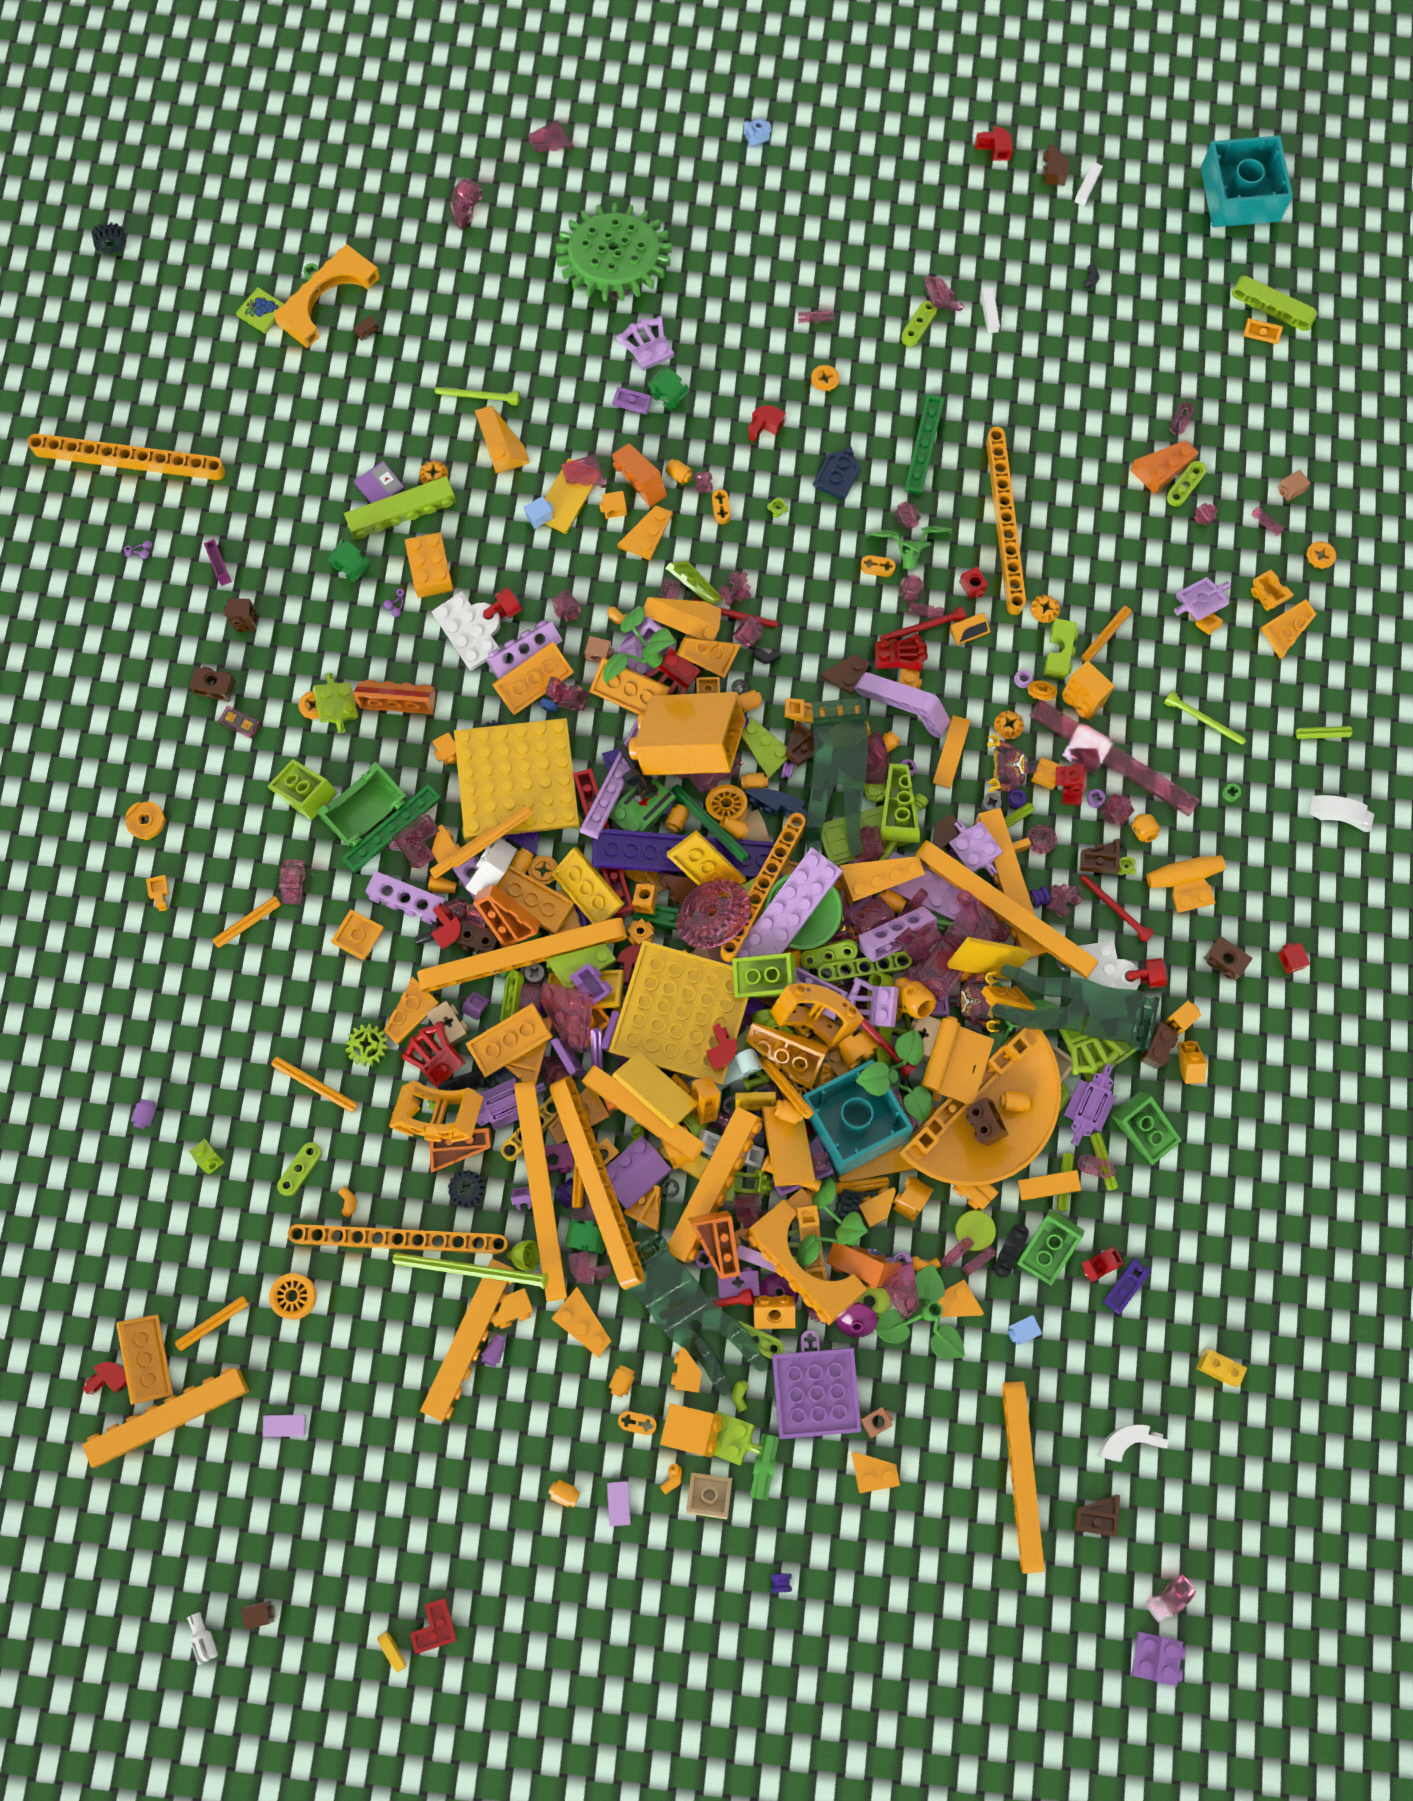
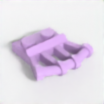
M657 316L654 319L642 318L636 324H629V327L622 334L616 336L617 341L633 353L642 371L674 357V352L663 334L662 316ZM658 325V338L655 339L648 326ZM642 328L649 339V342L645 344L637 332ZM631 334L636 340L638 347H635L626 340Z
M648 617L638 632L643 637L648 628L657 632L662 627L654 623L652 618ZM635 635L617 648L616 651L621 652L623 655L628 653L642 658L641 652L645 646ZM651 636L645 639L647 644L650 642ZM673 644L666 647L667 653L670 648L674 650ZM628 658L627 667L642 675L655 669L647 662L642 664L640 661Z
M855 977L853 980L854 985L850 994L847 995V1000L855 1007L856 1001L871 1002L870 1010L858 1009L861 1015L870 1016L868 1022L872 1026L895 1027L899 988L874 986L863 979ZM861 986L872 991V996L857 995ZM859 1025L854 1033L859 1032L863 1027Z

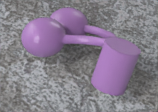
M145 541L133 549L130 546H125V556L131 557L132 553H138L141 558L146 559L149 557L148 550L151 549L152 543ZM140 546L144 548L141 552L133 551Z
M402 589L396 591L398 599L394 601L385 600L383 603L386 609H391L393 603L401 598L400 608L395 607L391 610V614L394 617L401 615L400 609L402 608L405 595Z

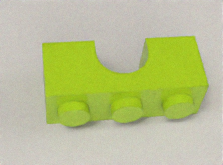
M1054 619L1049 642L1058 644L1062 652L1048 653L1043 676L1065 680L1067 675L1071 674L1073 663H1070L1071 657H1074L1076 646H1073L1074 640H1077L1079 630L1076 629L1077 622Z

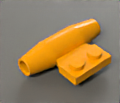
M1222 855L1196 857L1163 866L1147 873L1146 878L1150 888L1174 887L1172 893L1176 912L1181 913L1216 904L1211 885L1207 883L1205 878L1224 871L1226 866Z

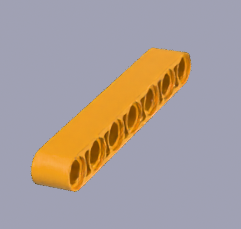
M593 1065L581 1081L588 1088L689 1160L694 1162L706 1146L701 1140L677 1124L673 1129L669 1127L621 1083L597 1066Z

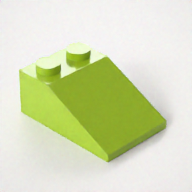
M294 759L267 786L310 820H313L318 815L317 810L323 805L326 806L337 794L327 779Z
M791 953L732 959L735 998L780 996L787 985L797 984L795 955Z

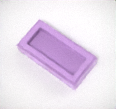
M306 1415L263 1416V1437L305 1436Z
M628 1481L607 1483L609 1525H631Z

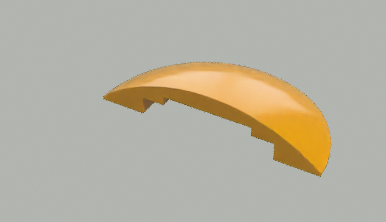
M1032 1019L989 1056L975 1103L984 1097L993 1100L1007 1129L1008 1136L990 1146L979 1143L974 1135L976 1132L974 1127L970 1125L966 1118L968 1114L965 1108L970 1105L946 1097L918 1127L898 1154L925 1175L941 1182L961 1186L992 1184L1015 1175L1029 1165L1050 1139L1056 1125L1061 1103V1080L1058 1064L1048 1039L1037 1023ZM1004 1091H1018L1029 1094V1109L1023 1112L1004 1111L1003 1106H1000V1095H1003Z

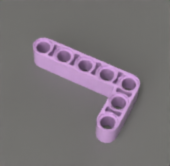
M864 672L854 688L861 696L919 715L926 730L934 737L941 738L951 722L939 698L931 693Z

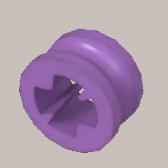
M910 759L903 760L901 764L911 766L910 769H913L909 770L910 777H912L916 771L915 762Z
M785 761L781 778L788 777L789 780L791 779L794 763L788 764Z
M1098 789L1092 790L1087 797V803L1092 808H1099L1105 801V794ZM1097 795L1099 799L1098 802H1094V798L1092 797Z
M705 1250L699 1251L696 1264L703 1269L711 1267L710 1260H708L709 1263L707 1265L699 1262L700 1255L705 1254L707 1256Z

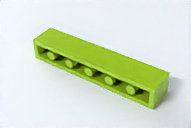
M445 476L344 513V516L355 540L365 538L374 532H382L385 528L391 526H398L407 520H415L421 515L434 513L438 509L448 508L456 503L448 478Z

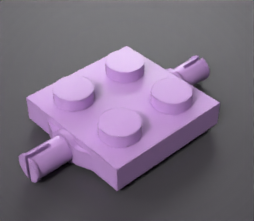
M1206 577L1177 592L1176 598L1182 605L1174 609L1175 614L1178 616L1188 611L1199 621L1229 605V599L1223 594V591L1231 588V584L1228 583L1229 581H1226L1221 585H1217Z
M958 820V823L956 822L954 825L960 834L949 842L952 849L964 866L972 872L986 868L991 877L994 874L996 875L998 871L994 868L992 862L1003 854L1001 848L981 821L973 827L966 828L962 821Z

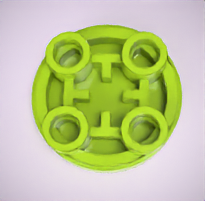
M972 1210L964 1213L958 1219L955 1225V1235L958 1242L966 1250L981 1251L989 1247L994 1241L996 1227L988 1214Z

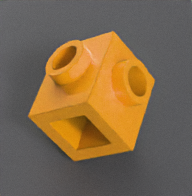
M640 919L639 921L634 920L629 924L627 940L632 946H641L643 940L651 943L654 941L653 931L655 929L649 921L645 922L643 919ZM640 930L644 931L643 934H638Z

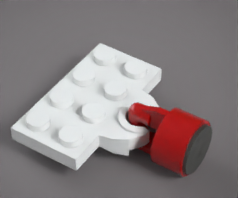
M506 587L494 595L498 601L493 605L476 603L471 606L461 591L431 611L470 671L485 663L491 651L497 648L500 650L492 638L501 627L500 620L507 615L509 618H512L523 610L522 604L510 587Z
M1114 941L1079 946L1099 962L1087 979L1080 976L1087 1017L1096 1014L1099 1021L1127 1017L1125 998L1133 995L1140 984H1147L1149 989L1165 987L1168 984L1166 963L1162 958L1144 960V969L1138 970L1132 962L1125 959H1117Z

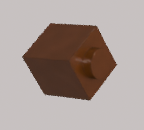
M271 1601L241 1608L244 1630L271 1624L274 1622L273 1618L276 1617L275 1607L271 1605Z

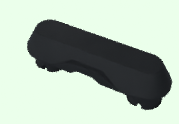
M478 1069L441 1082L438 1085V1090L456 1091L477 1086L481 1088L489 1087L492 1083V1075L485 1078L481 1070Z
M1023 1224L1013 1226L994 1265V1272L998 1277L1006 1278L1011 1274L1027 1241L1029 1230Z

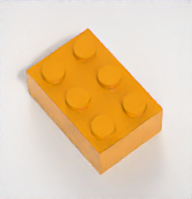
M441 532L405 539L417 598L454 591Z
M1087 660L1071 675L1061 696L1068 705H1072L1076 709L1079 716L1089 721L1105 705L1115 686Z

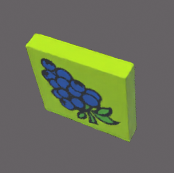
M257 287L236 314L239 318L265 334L276 322L274 317L276 310L284 304Z

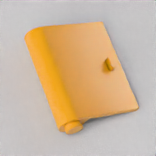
M947 1016L942 1018L920 1086L967 1105L974 1104L994 1039L961 1027V1024L958 1023V1019L955 1017Z

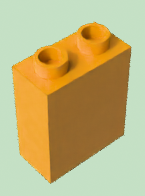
M723 692L651 696L646 711L640 712L638 715L639 732L637 737H631L629 741L631 759L638 760L643 775L731 772L746 722L738 693Z

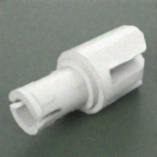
M201 1612L187 1617L193 1634L190 1642L197 1664L201 1665L217 1657L218 1653L211 1631L208 1632L205 1629Z

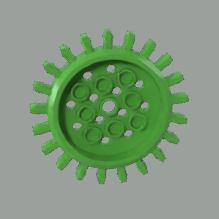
M613 203L612 213L603 214L601 206L596 205V216L590 218L583 210L581 211L583 223L579 225L571 219L568 221L569 229L574 231L573 234L560 231V240L569 243L556 244L557 254H569L557 257L558 267L570 265V267L562 270L564 280L576 275L577 277L572 281L574 290L585 283L588 285L586 287V296L590 297L595 289L602 290L603 301H607L609 291H618L620 301H624V290L632 289L636 297H639V285L642 283L652 290L654 288V280L651 278V275L653 274L662 279L665 277V269L657 265H671V257L660 254L672 253V244H659L669 240L668 231L655 233V231L661 228L660 220L657 219L648 225L646 223L649 219L647 210L639 217L633 216V205H629L626 213H618L617 203ZM612 246L618 247L615 250H610L609 248Z

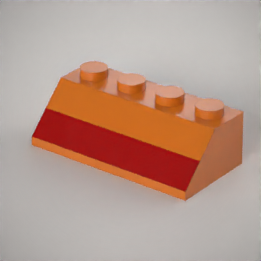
M374 680L359 681L354 690V697L360 709L434 715L436 691L434 687L428 684L416 686L411 683L395 684L391 681L379 683Z

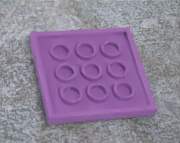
M853 1347L772 1354L779 1439L861 1432Z

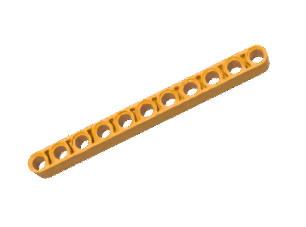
M993 427L988 433L986 446L1006 608L1010 614L1018 615L1024 608L1026 596L1004 430L1000 427ZM1002 519H1008L1009 522H1005ZM1006 552H1012L1014 555H1009ZM1009 568L1014 569L1016 572L1009 571ZM1010 585H1015L1018 589H1013ZM1012 602H1018L1020 606H1016Z
M33 434L27 440L33 453L43 458L220 480L226 474L221 460L213 456L43 434Z
M925 840L915 853L914 857L918 856L920 862L1080 976L1087 979L1099 962L1089 953L931 842Z
M622 918L606 920L420 970L417 972L421 992L435 991L544 962L547 958L604 943L607 945L626 939L627 934Z
M567 1076L551 1084L550 1092L618 1282L624 1290L643 1283L645 1275L576 1084L570 1076Z
M535 1081L514 1083L542 1275L548 1273V1284L545 1289L546 1300L550 1302L567 1299Z
M301 1224L293 1225L288 1230L289 1240L299 1245L479 1254H504L509 1248L508 1240L499 1234ZM302 1229L303 1236L296 1240L294 1238L295 1232ZM322 1230L323 1237L319 1241H316L314 1239V1234L317 1231ZM342 1231V1240L336 1242L334 1240V1235L337 1232ZM358 1232H362L363 1240L356 1243L354 1236ZM378 1233H382L383 1241L376 1244L374 1237ZM402 1234L403 1242L396 1245L394 1243L395 1236ZM418 1235H422L424 1238L420 1246L414 1244V1239ZM438 1236L444 1238V1243L440 1247L434 1245V1240ZM458 1237L464 1239V1244L460 1248L454 1246V1241ZM478 1238L484 1240V1245L480 1249L474 1247V1242ZM498 1239L504 1241V1247L500 1250L494 1248V1243Z

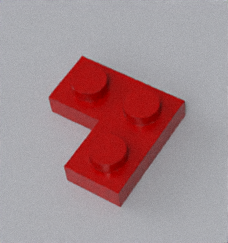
M446 1598L425 1604L430 1626L410 1633L415 1655L457 1641Z

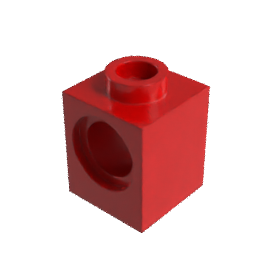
M978 566L961 574L959 583L969 599L974 597L980 598L986 593L988 583ZM971 583H977L978 586H972Z
M1293 942L1282 946L1283 949L1278 953L1286 974L1305 969L1310 965L1301 943L1296 945Z

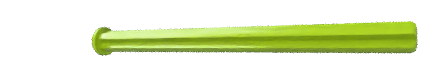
M395 1253L393 1256V1263L396 1265L541 1286L542 1289H546L548 1284V1273L542 1275Z

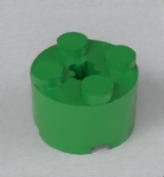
M664 367L648 383L652 398L656 401L660 399L664 402V407L669 411L676 408L689 393V388L686 384L684 386L681 384L682 378L669 368L664 369Z
M343 539L327 558L334 569L338 572H344L345 576L353 583L360 578L371 564L366 556L364 559L362 558L361 551Z
M570 1219L565 1247L604 1254L606 1246L599 1226L595 1227L596 1223L584 1220L583 1224H581V1220Z

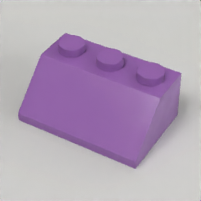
M642 1135L606 1167L617 1200L627 1211L672 1171Z

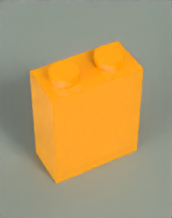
M670 1403L660 1445L712 1458L713 1453L717 1449L716 1439L722 1427V1416Z

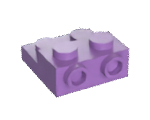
M1137 1631L1131 1675L1177 1686V1682H1181L1183 1678V1669L1180 1668V1661L1185 1659L1186 1647L1179 1640Z

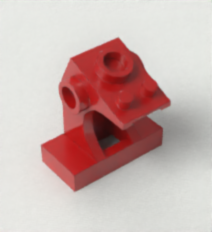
M1075 763L1072 766L1056 767L1055 785L1062 786V805L1081 806L1082 794L1087 788V769L1081 763Z

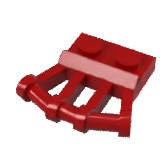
M917 633L908 639L900 641L895 638L894 641H875L876 669L903 668L920 671L923 668L924 661L928 659L927 645L922 642L921 636Z
M672 648L665 655L662 663L644 676L651 678L662 671L664 674L658 682L664 684L668 677L674 680L668 695H671L678 685L682 686L680 694H686L687 689L701 670L688 660L676 655L677 652Z
M442 1021L436 1022L435 1025L427 1028L422 1027L419 1030V1034L409 1039L410 1043L406 1051H403L401 1055L402 1059L418 1067L436 1088L466 1063L454 1049V1046L449 1043L445 1033V1025ZM431 1034H438L443 1049L432 1038ZM422 1040L435 1052L436 1055L434 1057L421 1044ZM415 1049L427 1063L414 1057L413 1052Z

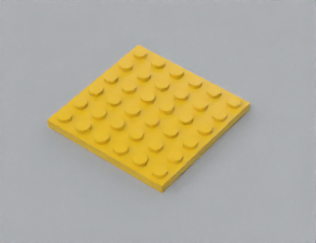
M567 718L454 730L465 840L476 838L490 827L494 829L525 806L530 807L533 816L505 835L579 827Z
M643 940L609 1053L630 1059L639 1051L656 1067L697 1079L710 1076L715 1084L723 1086L729 1066L714 1072L706 1051L719 1045L712 1030V1026L720 1023L722 1028L725 1027L730 1036L727 1039L728 1041L733 1038L737 1040L749 998H735L733 966Z

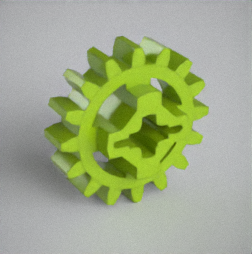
M361 1024L360 1030L353 1028L355 1033L353 1035L348 1034L351 1040L345 1041L346 1045L349 1046L345 1050L347 1053H351L348 1057L351 1060L355 1058L354 1063L358 1065L361 1062L363 1067H366L367 1063L371 1067L374 1066L373 1061L375 1060L380 1063L379 1057H386L383 1051L389 1049L388 1046L384 1045L389 1042L387 1038H383L385 1033L383 1031L379 1032L380 1028L378 1026L373 1029L371 1024H368L367 1028ZM373 1034L378 1037L380 1043L373 1041ZM367 1042H369L371 1046H367V1049H365L363 1045H367ZM354 1048L361 1050V1057L356 1054Z

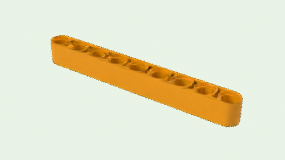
M793 813L788 818L721 944L720 955L724 961L732 962L733 958L738 957L752 927L763 910L771 888L781 876L804 832L806 820L802 814ZM793 823H798L800 826H794ZM789 838V839H791L792 841H791V842H787V841H785L784 839ZM776 854H783L784 856L778 857ZM774 869L776 872L771 873L768 870ZM759 885H766L767 888H761ZM756 900L759 904H753L751 901ZM749 916L751 919L744 920L742 917ZM741 932L743 935L736 936L734 933ZM732 948L734 951L727 952L725 951V949Z
M1024 1381L1003 1382L1002 1393L1020 1567L1022 1574L1044 1572V1560L1026 1389Z

